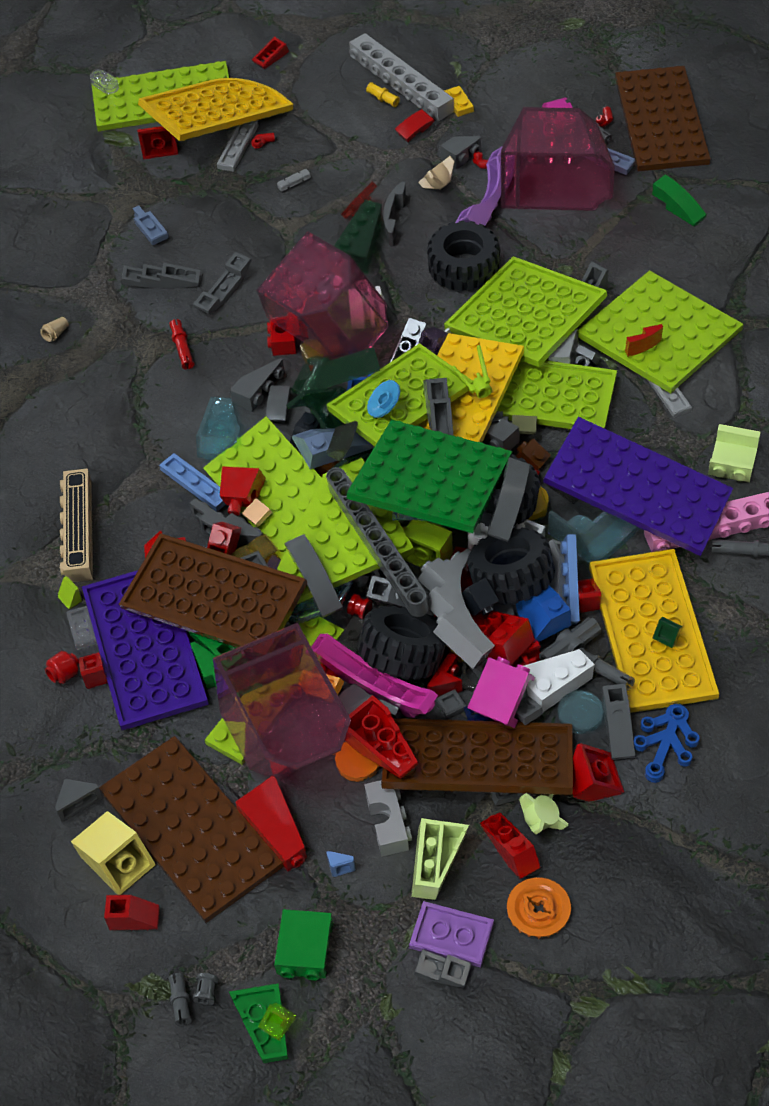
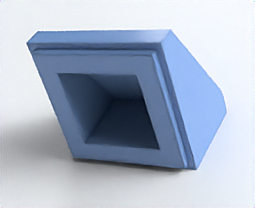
M331 851L326 852L332 877L355 871L353 856Z

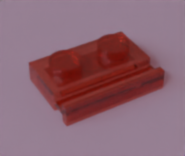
M372 181L347 206L341 215L345 219L350 215L354 217L361 209L359 205L361 203L365 205L371 199L369 195L377 185Z

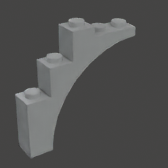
M467 548L461 553L459 551L456 552L450 560L446 559L443 561L437 558L433 562L427 561L421 568L422 574L418 581L430 591L428 595L430 597L428 601L429 610L438 617L436 621L438 626L433 633L474 669L486 659L495 645L474 622L462 596L461 574L468 563L467 559L471 552Z

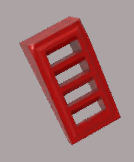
M274 36L252 61L265 69L289 52L287 44Z

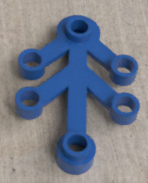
M670 705L666 709V714L656 718L644 717L641 720V729L644 732H652L655 727L668 723L667 728L647 737L638 735L633 740L634 749L637 751H644L648 746L661 742L654 761L649 763L645 769V777L652 783H658L664 777V767L662 765L670 745L676 753L678 763L681 766H689L692 762L691 752L684 749L675 733L677 727H679L685 736V744L688 747L693 748L699 744L700 737L698 733L692 731L687 723L689 712L683 705ZM650 723L651 726H645L644 724ZM688 738H695L696 741H690ZM641 741L644 744L638 745L636 742ZM686 756V757H688L689 759H688V760H683V759H681V757ZM654 768V769H658L659 771L654 772V771H652L651 769Z

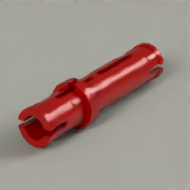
M174 319L169 323L172 330V340L176 344L182 368L187 370V363L188 369L194 367V362L187 344V334L183 330L181 320L177 319L178 325H176Z

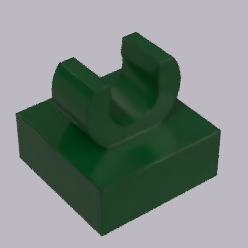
M661 617L652 639L673 648L677 643L683 626Z

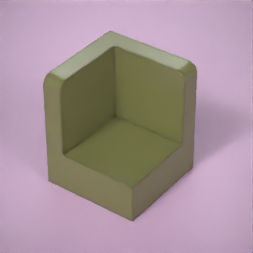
M512 415V424L519 427V437L520 434H536L537 416Z

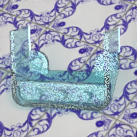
M552 510L549 512L548 534L559 542L564 541L567 534H576L577 555L588 563L606 560L641 529L605 511L593 521L586 516L577 515L568 522Z

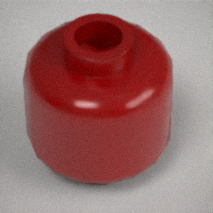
M60 651L47 660L45 673L52 682L63 684L78 674L77 665L79 661L73 653L69 654L66 651Z

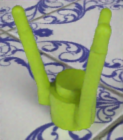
M477 345L483 377L480 373H476L477 378L471 384L455 366H452V370L467 385L471 393L475 392L478 398H485L492 393V388L489 384L491 381L488 377L481 346Z

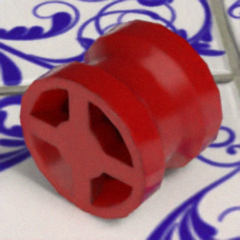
M354 594L349 601L347 613L350 615L356 614L360 619L364 620L365 616L371 611L373 602L371 599H362L360 595Z

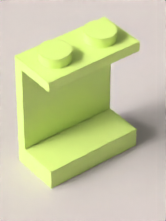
M719 424L708 475L750 483L760 432Z

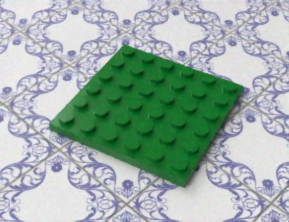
M391 420L348 489L347 499L473 533L506 469L508 458H511L512 451L448 435L440 431L429 430L421 426Z

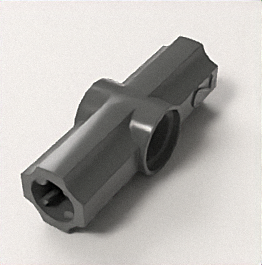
M588 617L572 630H563L556 638V641L539 654V659L545 660L584 648L588 642L601 633L598 622L593 617Z

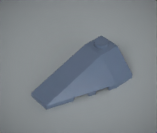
M351 428L311 429L292 435V439L309 469L375 447Z

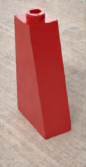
M272 775L235 803L238 811L283 862L284 868L290 871L301 866L307 855L278 782Z

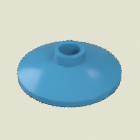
M388 380L381 383L373 391L367 404V411L372 417H383L394 408L400 396L399 384L393 380Z

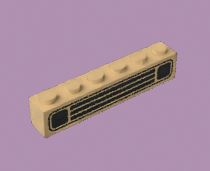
M88 469L63 471V480H60L61 492H63V496H60L61 508H63V512H60V521L63 525V529H60L61 541H63V545L60 546L61 558H63V562H60L61 575L69 577L72 582L93 580L91 477Z

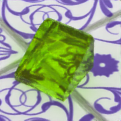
M278 1003L269 1004L258 1027L280 1040L295 1020L296 1015Z

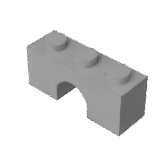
M381 780L364 784L370 815L385 814L389 817L386 822L375 825L381 857L408 851V841L412 840L409 826H404L403 820L407 819L404 806L399 807L398 800H401L399 789H382Z

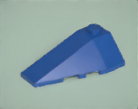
M550 585L546 590H542L540 595L533 596L528 601H519L516 604L518 616L529 619L535 641L540 642L571 626L570 608Z

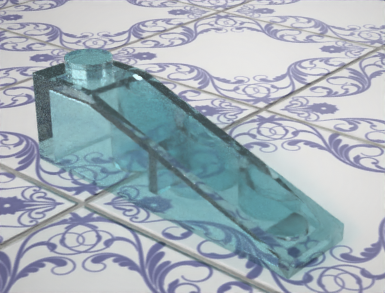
M210 398L196 435L198 458L214 459L219 454H224L228 448L237 443L240 426L234 414L231 398Z

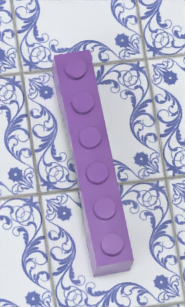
M505 145L492 152L486 163L488 184L484 198L480 204L472 205L463 210L455 223H459V221H473L478 225L479 223L486 225L492 218L491 214L498 206L497 202L503 196V190L509 184L510 177L516 171V165L519 161Z

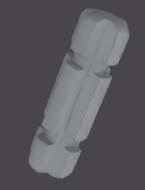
M303 169L300 173L297 172L285 178V181L284 179L278 181L277 187L283 192L288 187L291 188L302 183V180L310 179V172L307 169Z

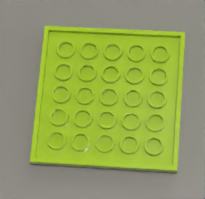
M513 256L444 323L445 330L449 328L450 332L457 335L524 346V354L521 360L540 367L607 297V290Z
M649 270L577 330V335L581 340L671 394L742 331L743 323ZM663 325L662 339L657 345L645 352L627 357L625 353L627 337L642 334L645 327Z

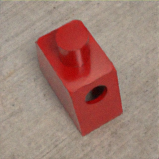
M222 466L220 498L229 506V514L232 513L239 516L242 507H248L258 498L266 479L259 468Z

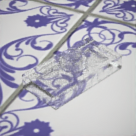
M87 606L67 611L76 649L79 650L97 644Z

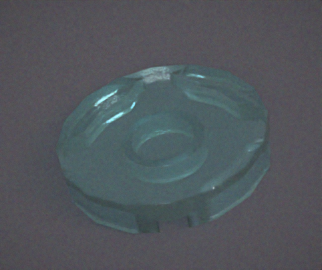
M573 691L565 695L559 702L558 718L561 723L572 724V732L582 734L586 733V731H593L597 729L603 719V705L598 697L590 692Z

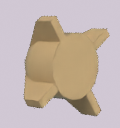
M449 156L432 170H429L424 178L419 181L422 188L442 189L451 182L455 163L453 158Z

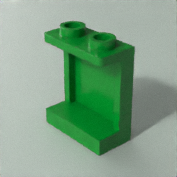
M283 909L274 963L277 975L289 979L295 976L305 977L313 981L319 980V978H326L325 967L330 932L332 933L333 930L332 913Z

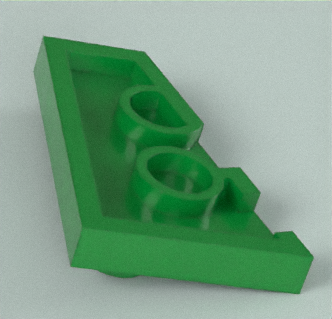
M279 983L229 991L231 999L262 1062L269 1063L288 1059Z

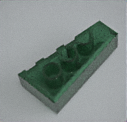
M366 199L363 201L333 246L334 264L368 274L369 265L373 258L372 254L376 247V240L383 222L382 204Z

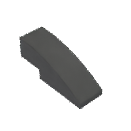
M447 378L426 379L423 383L430 430L440 431L453 436L451 401L448 397Z

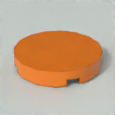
M347 742L342 743L337 749L335 755L336 767L341 776L350 781L360 782L368 777L370 779L380 769L378 764L357 752Z

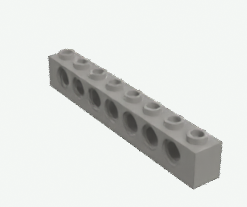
M366 33L349 42V53L353 59L357 60L363 67L369 69L374 75H377L385 83L405 96L407 100L413 102L418 108L423 109L429 116L440 121L454 112L453 97Z

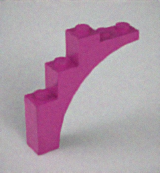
M320 634L308 650V653L348 684H357L378 700L381 699L399 707L402 715L405 717L414 718L419 714H426L435 706V700L438 695L434 691L391 677L387 673L379 672L378 669L370 667L368 662H364L360 656L329 634Z

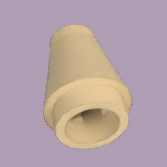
M60 317L44 324L40 333L46 341H55L66 327L69 326L66 318Z

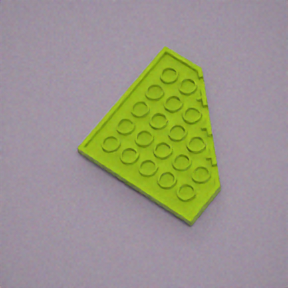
M360 458L339 468L345 471L353 483L365 462ZM325 473L292 539L305 534L335 588L380 567L330 493L326 478L327 473ZM368 505L402 558L415 553L413 545L393 511ZM286 549L277 570L302 577L296 563L293 562ZM306 586L297 604L313 597L308 586Z

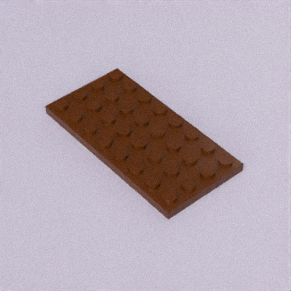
M685 66L615 72V80L637 171L710 165L709 152Z
M160 533L119 602V606L136 614L268 658L304 592L307 580Z
M393 718L417 759L418 765L401 779L383 768L382 789L573 795L572 724L530 722L524 725L522 722H517L516 727L512 728L497 721Z
M175 736L99 787L101 794L125 824L138 834L150 855L205 923L284 867L283 862Z

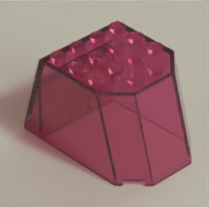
M523 107L501 149V208L594 211L600 203L606 199L610 200L613 198L615 166L598 123L580 108Z
M309 231L305 233L256 290L268 320L336 363L342 362V359L363 357L388 328L387 303L351 256Z
M298 623L213 658L220 714L249 770L269 777L273 775L276 779L283 780L322 763L341 751L351 719Z

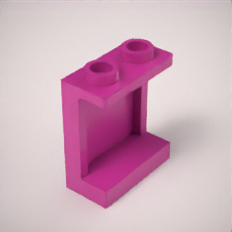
M489 657L470 700L468 709L515 728L518 720L514 716L529 680L534 681L535 677L529 673L530 669L518 664L515 668L510 666V661L504 658L497 657V660Z

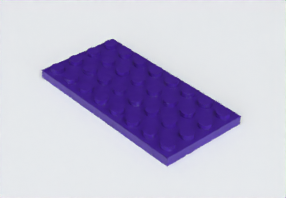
M578 417L543 480L544 483L699 556H701L733 490L728 485L581 417Z
M138 570L82 586L121 731L209 705L186 630L122 609L119 606V602Z

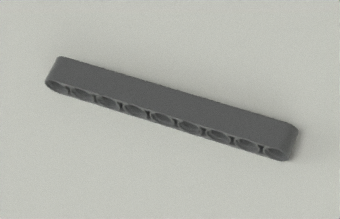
M336 467L330 469L326 474L330 493L409 613L415 617L424 616L429 609L425 590L368 505L347 499V491L352 482L345 471Z

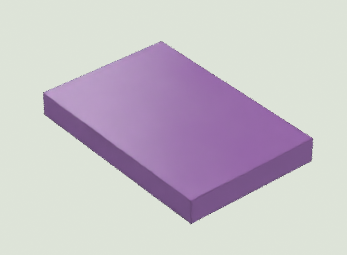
M423 901L409 943V949L422 951L423 949L445 958L447 955H451L481 968L494 925V919Z

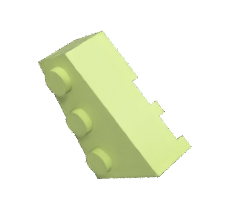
M421 818L417 835L411 897L436 900L465 839L469 825Z

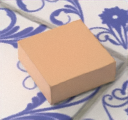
M257 498L242 512L244 517L256 527H259L272 513Z

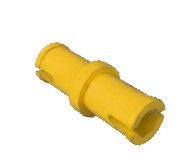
M373 82L367 85V93L374 95L381 102L384 101L392 105V107L398 106L400 97L390 93L387 88H381Z

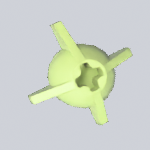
M525 793L520 797L519 800L525 821L533 833L538 834L546 828L562 830L568 826V823L559 817V809L552 800L554 794H544L534 799Z

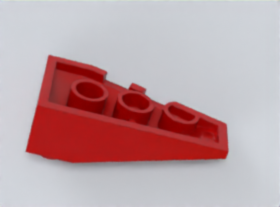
M373 695L338 723L343 740L357 752L398 778H403L418 765L417 759L402 736L388 707Z

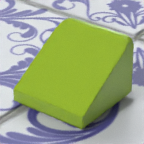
M65 576L58 592V598L68 609H71L82 602L78 587L69 577Z

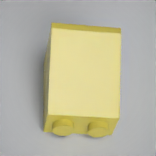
M108 811L71 841L80 857L117 895L125 892L156 865L138 834Z

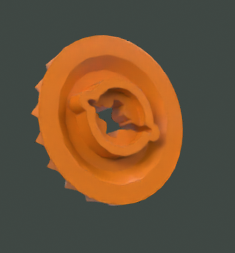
M536 877L526 879L513 888L507 900V913L512 925L520 933L523 932L528 937L535 936L538 939L544 936L549 938L554 933L558 934L565 927L570 918L571 903L568 894L558 883L547 878ZM542 904L544 912L538 911L535 913L533 905L539 906Z

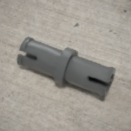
M175 973V980L173 974L168 977L171 989L169 999L174 1009L175 1024L177 1026H185L184 1020H186L187 1025L191 1023L188 1007L190 997L186 993L184 974Z

